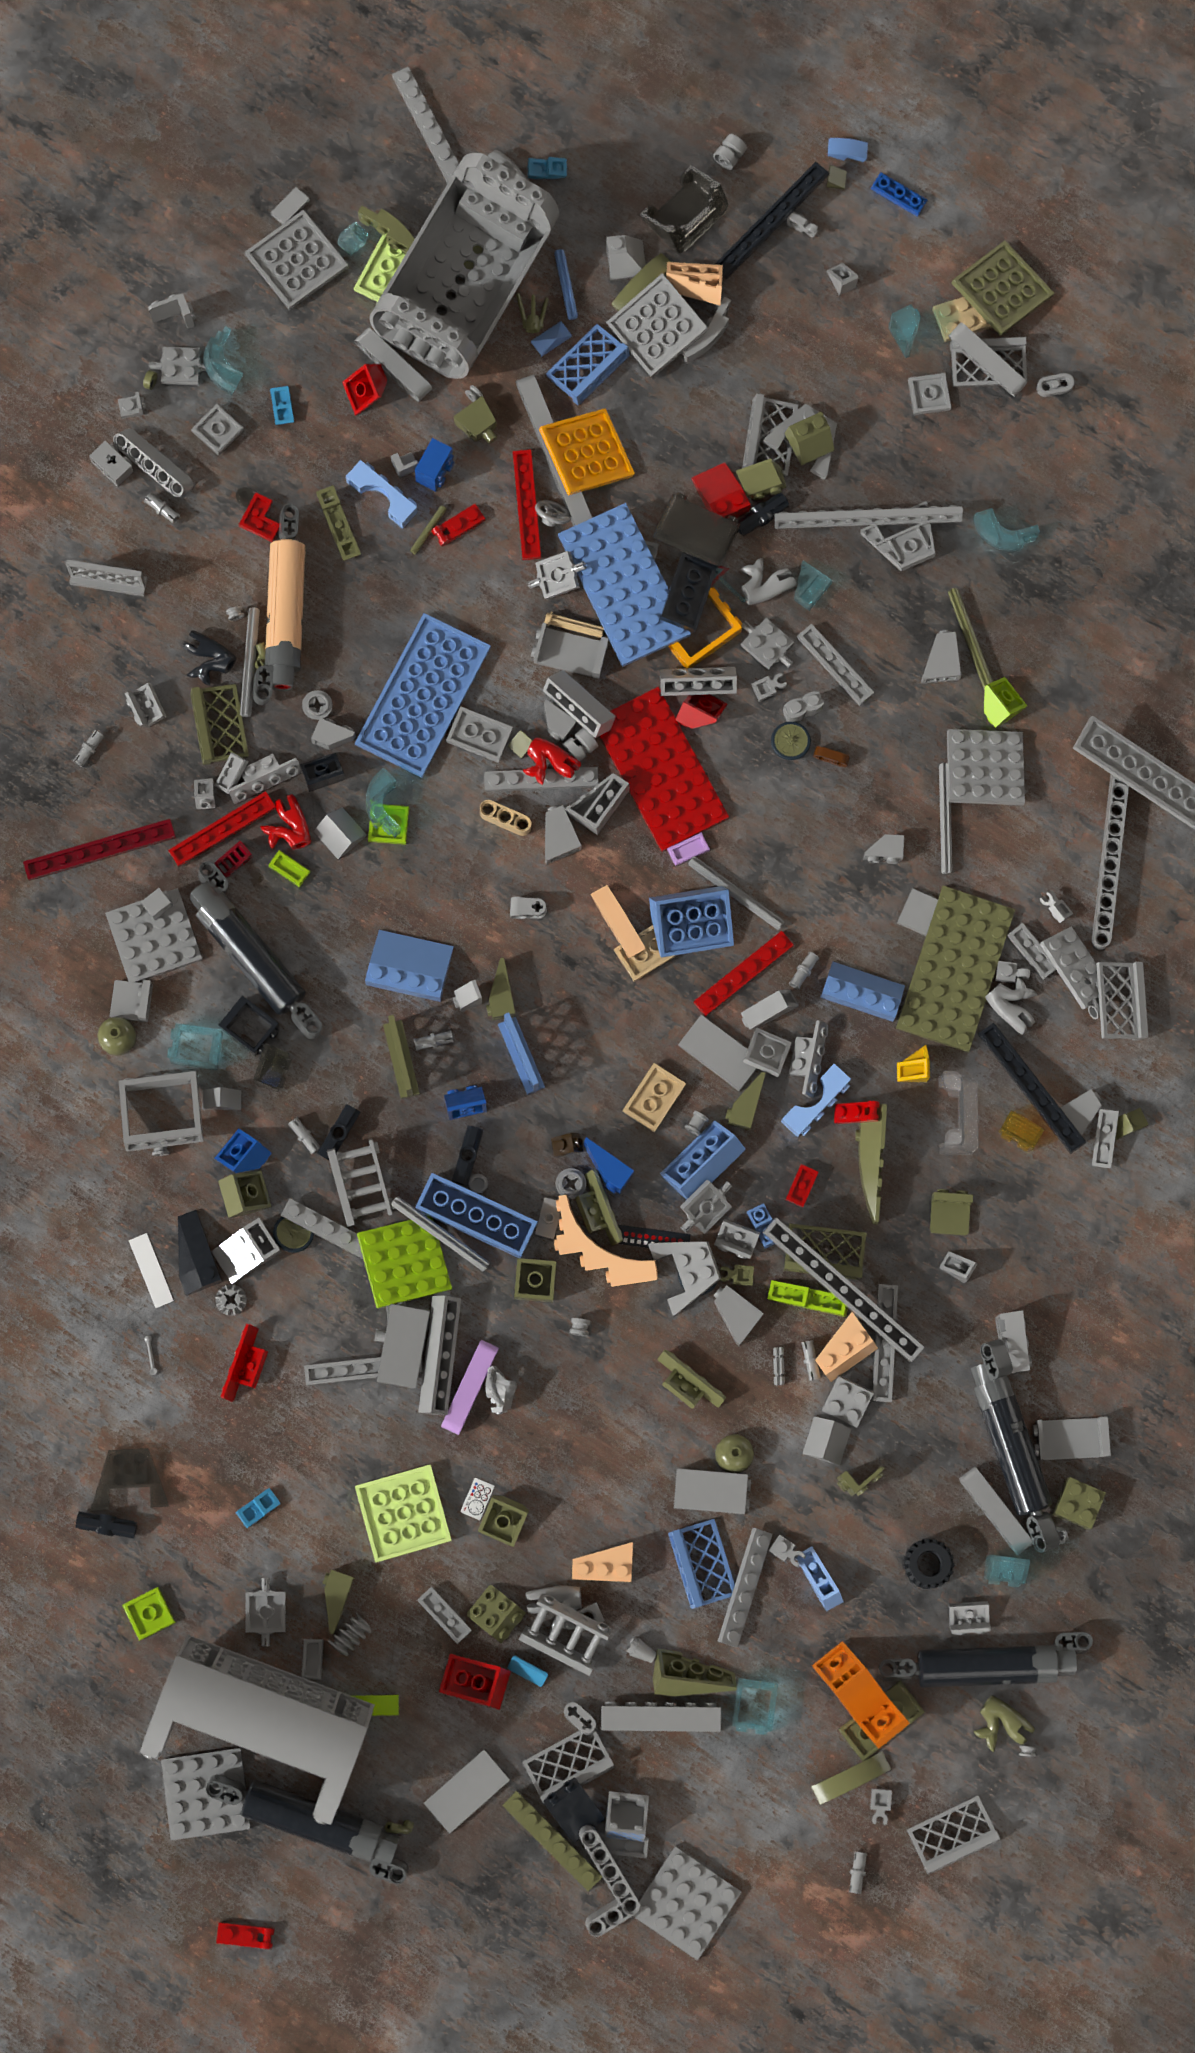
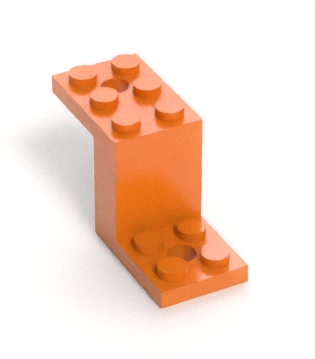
M843 1641L812 1665L878 1749L910 1724L890 1701L867 1668Z

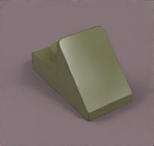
M1141 1108L1118 1117L1115 1141L1149 1125Z

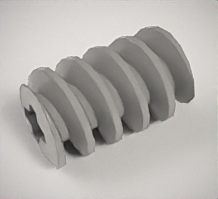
M357 1612L358 1619L350 1618L352 1625L344 1624L346 1631L339 1629L341 1636L333 1635L335 1642L328 1640L340 1654L349 1656L347 1649L355 1650L353 1643L360 1645L359 1637L366 1639L364 1631L367 1633L372 1632L370 1625Z

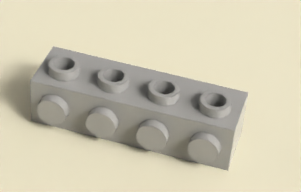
M564 670L548 677L543 692L596 738L611 729L616 716Z

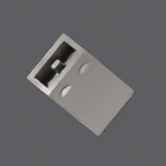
M260 1218L240 1229L211 1251L232 1284L281 1253Z

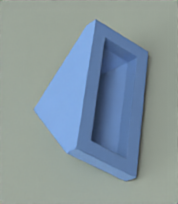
M562 321L533 339L531 343L542 357L571 338L572 335Z

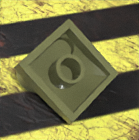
M493 1495L478 1532L514 1547L529 1510L523 1504L507 1497Z

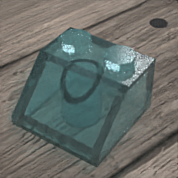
M912 304L892 313L888 326L905 359L910 355L921 319L919 311L914 309Z
M988 1555L985 1560L984 1580H989L988 1584L1000 1585V1582H1007L1009 1587L1020 1588V1584L1026 1583L1030 1560Z

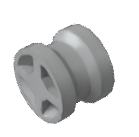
M571 1318L572 1328L569 1334L588 1337L589 1332L587 1329L591 1321Z

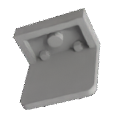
M183 293L173 294L163 301L157 300L148 307L153 322L182 313L187 328L195 327L193 320L196 317L190 302H186Z

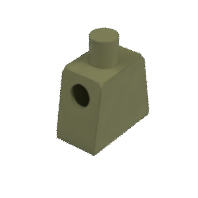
M482 396L454 416L455 425L473 441L477 442L484 438L488 444H491L497 439V436L492 431L496 428V420Z

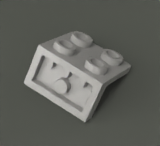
M115 980L110 1018L121 1017L126 1020L148 1022L153 990L152 982L150 980H143V983L133 982L129 984L128 981Z

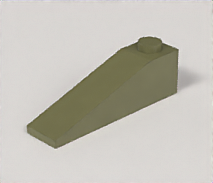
M657 1648L653 1673L655 1694L684 1696L736 1691L735 1673L715 1665L706 1666L699 1663L700 1660L696 1658L693 1660L682 1656L683 1653Z

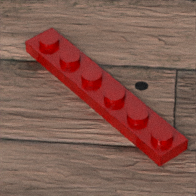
M531 449L513 451L522 560L541 559L538 518L535 510L536 497Z
M265 791L168 851L177 866L180 867L275 810L276 806Z
M780 931L694 1000L693 1003L706 1017L791 949L794 944L783 931Z

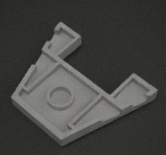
M807 404L803 405L767 435L762 442L777 451L786 436L785 432L789 426L819 412ZM824 415L830 426L834 442L837 423ZM831 452L818 458L810 472L823 480L828 473Z
M925 501L913 507L928 508V503ZM918 523L888 538L883 537L877 525H870L861 529V535L900 571L935 557L930 523Z
M709 1242L648 1244L653 1260L673 1255L685 1293L667 1299L673 1316L678 1315L681 1310L689 1306L698 1296L721 1279Z

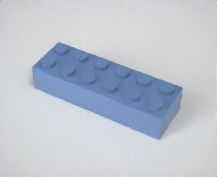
M431 1173L415 1207L422 1214L430 1216L517 1258H522L537 1226V1221L434 1173Z

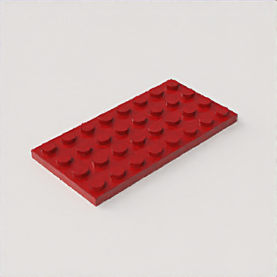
M659 687L610 711L616 716L613 725L608 732L599 737L621 778L629 783V793L661 852L729 819V815L680 725L675 720L676 718L664 696H661Z

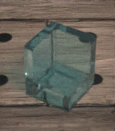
M354 222L340 233L337 244L349 255H352L366 244L368 233Z

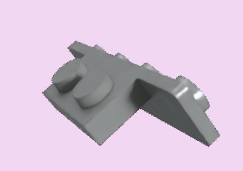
M271 754L247 765L241 775L244 782L230 788L228 792L234 804H237L302 773V769L297 758L279 765L274 754Z
M821 1020L816 1021L813 1038L796 1037L789 1069L790 1075L805 1077L802 1094L809 1098H814L817 1091V1079L821 1072L820 1064L825 1052V1039L828 1036V1024Z

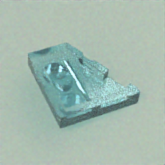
M803 560L794 600L810 611L832 584V580Z

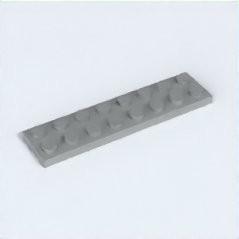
M1091 716L1073 749L1195 830V784L1094 716Z

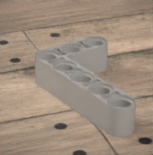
M585 1825L580 1829L579 1837L616 1898L589 1915L585 1921L586 1928L591 1936L599 1937L635 1915L640 1909V1904L596 1829L591 1825ZM587 1833H594L591 1840L584 1839ZM597 1850H604V1854L601 1857L594 1856ZM609 1866H613L614 1871L610 1874H606L605 1869ZM619 1883H623L624 1888L620 1891H616L615 1886ZM633 1900L634 1905L632 1907H625L627 1901ZM611 1911H617V1915L614 1918H608V1914ZM593 1922H600V1926L597 1929L591 1928Z

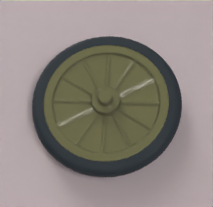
M784 722L773 731L771 745L779 757L785 760H797L808 752L811 745V737L808 730L802 724Z
M280 1217L273 1228V1237L276 1244L287 1252H301L308 1248L313 1241L314 1233L284 1217Z

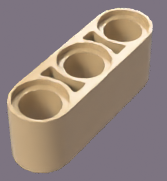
M485 800L480 804V816L484 820L520 836H526L530 833L531 820L528 816L492 800ZM485 807H491L493 808V812L490 814H486L483 812V809ZM507 814L511 819L505 822L500 817ZM520 822H526L528 824V827L526 829H520L518 827V824Z

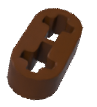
M817 746L813 757L818 760L840 767H847L850 757L844 753Z

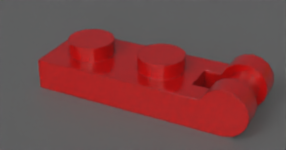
M473 504L441 525H437L431 532L434 536L438 537V542L443 547L484 522L485 517L477 505ZM448 530L450 534L445 536L443 532Z
M868 1101L835 1104L834 1123L878 1122L877 1108H879L880 1102Z
M219 1922L216 1943L272 1949L273 1943H271V1938L274 1935L275 1929ZM258 1933L264 1934L263 1941H257Z

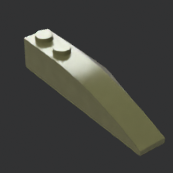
M879 1104V1108H877L878 1122L859 1123V1130L855 1132V1141H858L861 1183L873 1224H878L881 1200L879 1191H881L882 1187L880 1172H882L884 1161L881 1153H883L885 1148L887 1104Z

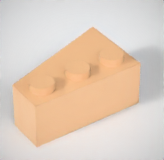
M667 262L666 278L680 295L717 305L721 303L723 265Z
M851 1312L815 1361L829 1381L832 1382L838 1375L845 1373L877 1350L878 1347L854 1313Z
M633 1542L573 1559L572 1580L631 1582Z

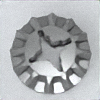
M311 691L303 699V711L312 720L327 718L330 712H332V700L323 691ZM316 699L319 701V704H323L319 712H317L315 707H312L315 705Z
M565 1169L556 1178V1189L560 1195L568 1194L569 1199H575L578 1195H582L586 1189L585 1176L577 1169ZM566 1177L570 1181L578 1179L574 1184L576 1191L571 1187L564 1189L568 1184Z
M225 1285L219 1289L216 1295V1306L225 1315H237L246 1306V1294L237 1285ZM225 1294L227 1296L229 1295L230 1297L235 1295L236 1297L234 1298V1300L236 1301L235 1303L238 1305L236 1306L232 1303L226 1305V1302L228 1300L226 1299Z

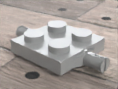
M163 347L160 362L149 361V369H160L161 384L199 385L201 371L212 372L213 363H201L200 348Z
M570 551L535 563L537 579L528 581V584H530L528 586L530 589L540 586L544 599H550L578 589L580 586L577 572L586 569V566H584L586 564L584 561L574 564Z
M765 618L755 627L744 621L741 627L749 635L741 643V646L765 668L769 670L780 661L788 668L794 663L786 656V652L794 644V641L770 620Z
M706 1180L680 1206L688 1218L680 1228L687 1233L694 1225L705 1234L732 1207L724 1195L732 1188L731 1184L726 1181L718 1189L709 1180Z
M261 1578L262 1590L246 1592L245 1632L262 1634L261 1646H265V1638L266 1646H270V1634L286 1632V1592L270 1590V1578H266V1586L265 1578Z

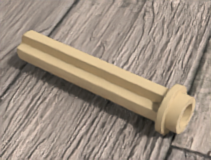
M552 611L551 613L547 612L544 623L548 624L547 626L553 625L599 638L604 633L602 626L553 614Z

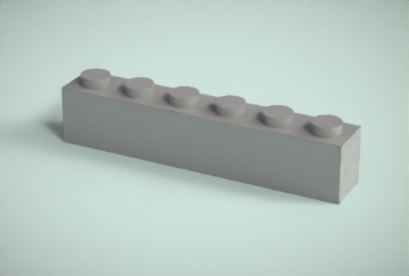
M432 1296L418 1413L448 1415L461 1298Z
M605 1702V1706H601V1730L721 1732V1707H716V1703H705L704 1707H697V1703H685V1707H677V1703H665V1707H659L656 1702H645V1706H637V1702H625V1706H617V1702Z

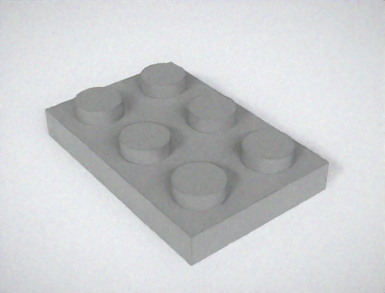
M460 706L446 742L499 763L513 727Z

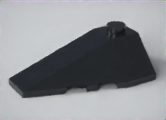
M194 1210L178 1216L179 1278L185 1295L188 1296L223 1281L197 1211Z

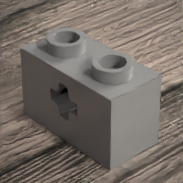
M104 441L89 457L91 462L118 487L134 472L132 468L133 463L128 457H122L118 453L119 449L113 443L109 445Z

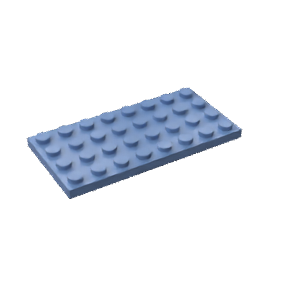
M626 503L558 533L565 551L571 552L573 563L578 564L584 561L586 564L584 565L586 569L578 571L577 576L622 667L691 636L690 631L660 620L669 589Z
M423 613L356 739L355 745L423 778L491 649V645Z

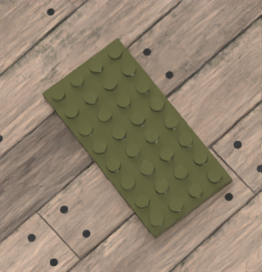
M942 886L896 1029L969 1053L986 1001L985 996L989 992L1015 909Z

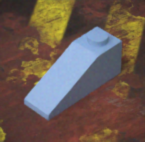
M811 1546L802 1551L806 1558L798 1556L796 1559L826 1612L843 1603L839 1589L813 1547Z

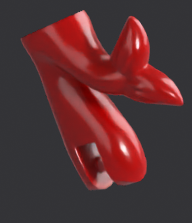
M536 737L531 742L527 751L528 756L535 762L536 766L523 769V772L530 777H535L537 782L543 785L547 768L546 758L551 762L553 768L566 778H572L575 774L574 770H579L581 763L556 744Z
M293 794L287 795L291 807L288 811H286L281 798L275 801L278 815L292 830L280 826H260L261 830L269 835L268 841L272 849L280 838H284L292 849H301L311 843L306 819Z

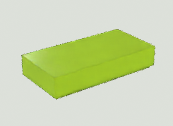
M280 850L268 865L298 887H301L311 873L310 870Z

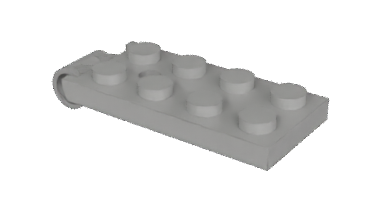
M1071 926L1042 941L1040 946L1081 1008L1086 1009L1088 1007L1090 1016L1093 1019L1100 1018L1097 964ZM1085 979L1089 980L1090 984H1086ZM1108 985L1104 988L1107 996L1113 994L1114 991ZM1110 1004L1106 1006L1107 1013L1113 1010Z

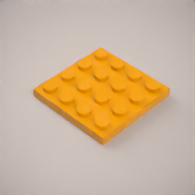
M606 408L543 425L539 428L568 496L628 479L635 475Z

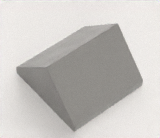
M343 807L327 814L314 830V833L338 860L367 836Z
M814 1416L802 1454L840 1466L851 1428L836 1421Z

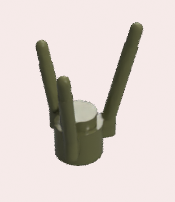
M517 293L523 328H526L528 333L540 332V329L543 328L548 297L544 300L539 319V316L535 315V295L532 294L531 315L527 316L526 319L520 294Z

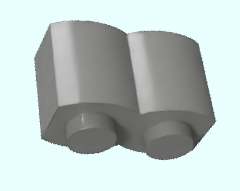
M819 691L809 692L802 699L796 698L788 701L784 705L783 714L787 722H799L805 716L810 717L821 712L824 702Z

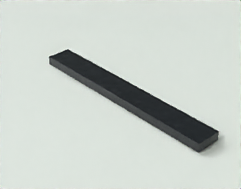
M815 161L714 264L723 265L722 277L725 280L830 175L826 169Z
M995 1023L979 1032L978 1036L1067 1151L1071 1154L1086 1144V1140Z

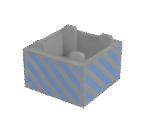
M609 1791L604 1838L644 1842L649 1796Z

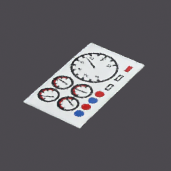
M474 1478L460 1512L480 1520L494 1485Z

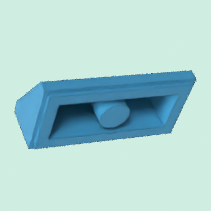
M517 1656L512 1657L507 1667L508 1670L540 1687L543 1686L548 1676L547 1672Z

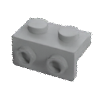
M146 683L134 692L128 691L125 693L126 702L135 715L134 720L139 726L151 727L167 717L151 683Z
M724 1219L714 1245L721 1251H730L736 1253V1256L740 1258L751 1259L760 1232Z
M988 1601L949 1604V1626L951 1633L964 1635L973 1632L983 1634L991 1631Z

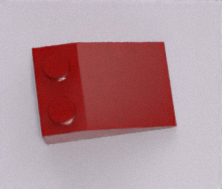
M725 462L691 477L716 527L749 512L751 504Z
M450 1654L439 1693L500 1710L511 1671Z

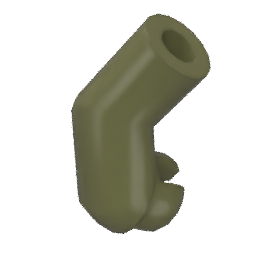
M264 642L255 645L258 651V656L254 663L256 669L260 666H265L266 646Z
M407 1819L404 1820L403 1825L387 1822L385 1824V1831L394 1834H409L413 1831L414 1823Z

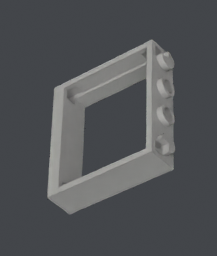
M185 1070L181 1073H164L160 1076L146 1075L143 1078H126L119 1081L123 1141L126 1152L204 1142L196 1071ZM191 1084L194 1128L130 1136L126 1092Z

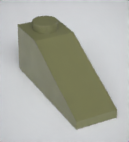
M500 958L489 996V1005H486L487 1014L492 1016L493 1021L504 1019V1014L510 1013L511 1017H515L504 958Z
M761 1072L733 1103L732 1108L728 1107L725 1119H729L727 1125L750 1131L765 1072Z
M331 1570L330 1573L326 1572L323 1584H325L329 1632L331 1634L336 1632L354 1581V1577Z

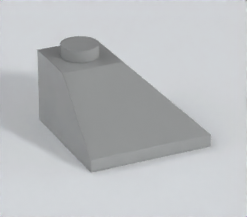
M626 235L606 238L610 280L633 278L646 265L643 240Z

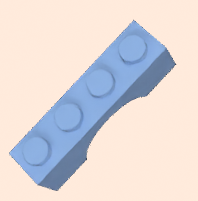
M360 460L346 475L347 483L360 494L366 491H379L383 493L390 501L389 518L403 529L418 513L416 502L410 497L407 499L403 496V492L397 486H391L384 475H378L374 472L375 469L372 465Z
M833 1064L820 1079L823 1088V1096L820 1102L807 1108L795 1105L784 1116L781 1123L797 1137L801 1134L805 1136L812 1128L810 1124L814 1120L818 1122L825 1114L822 1111L827 1106L831 1108L837 1101L835 1097L840 1092L844 1094L849 1089L850 1085L848 1083L851 1078Z

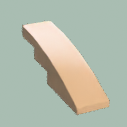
M608 885L591 893V897L608 927L611 928L618 943L621 944L627 957L630 959L646 950Z

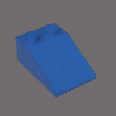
M477 1085L466 1087L465 1091L460 1092L458 1089L450 1090L444 1095L449 1120L487 1112L482 1087H477Z
M586 1137L584 1147L603 1183L606 1185L605 1188L613 1194L616 1192L621 1194L633 1177L634 1170Z

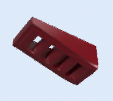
M239 841L214 864L227 879L252 859L253 856L246 846ZM239 849L245 855L244 857H241L237 852ZM233 854L239 860L237 863L231 857ZM227 859L233 865L231 868L225 862ZM222 864L227 872L224 873L219 865Z

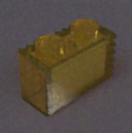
M1011 1110L998 1132L1001 1134V1138L1008 1142L1012 1140L1018 1143L1017 1146L1027 1152L1035 1148L1045 1129Z

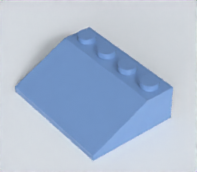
M723 886L649 898L651 919L661 958L734 946L729 890Z
M379 930L365 983L368 986L441 1002L454 946Z

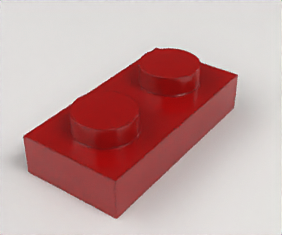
M801 1164L785 1200L803 1208L818 1175V1171Z

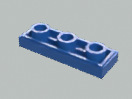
M880 172L871 186V190L917 217L928 201Z

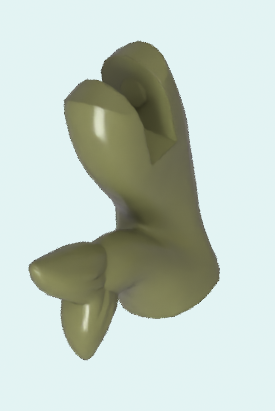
M991 1695L980 1710V1713L987 1721V1727L975 1730L974 1733L979 1738L986 1739L989 1749L994 1752L999 1730V1718L1008 1735L1015 1742L1022 1745L1028 1740L1017 1732L1020 1727H1023L1024 1730L1033 1734L1035 1728L1017 1710Z

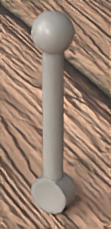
M147 1335L144 1340L147 1342L151 1365L150 1374L155 1376L158 1371L154 1365L151 1347L152 1337Z

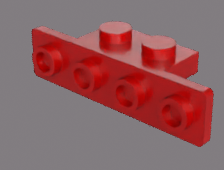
M246 1324L242 1331L241 1340L235 1351L232 1365L229 1368L227 1380L222 1387L221 1398L230 1402L234 1401L240 1384L256 1389L268 1355V1351L253 1347L259 1328L251 1324Z

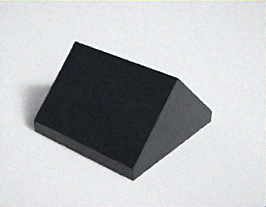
M336 752L300 764L309 792L345 780Z

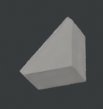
M844 263L827 270L839 296L856 288L858 275Z
M223 1087L203 1090L202 1109L241 1110L242 1091Z
M948 1251L939 1268L961 1282L966 1283L976 1268L977 1263Z

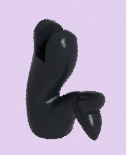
M192 630L189 635L196 641H199L200 645L197 648L185 641L183 648L194 656L211 657L213 659L194 668L186 676L190 678L199 677L205 685L210 686L209 672L214 670L227 674L234 666L236 656L215 640Z

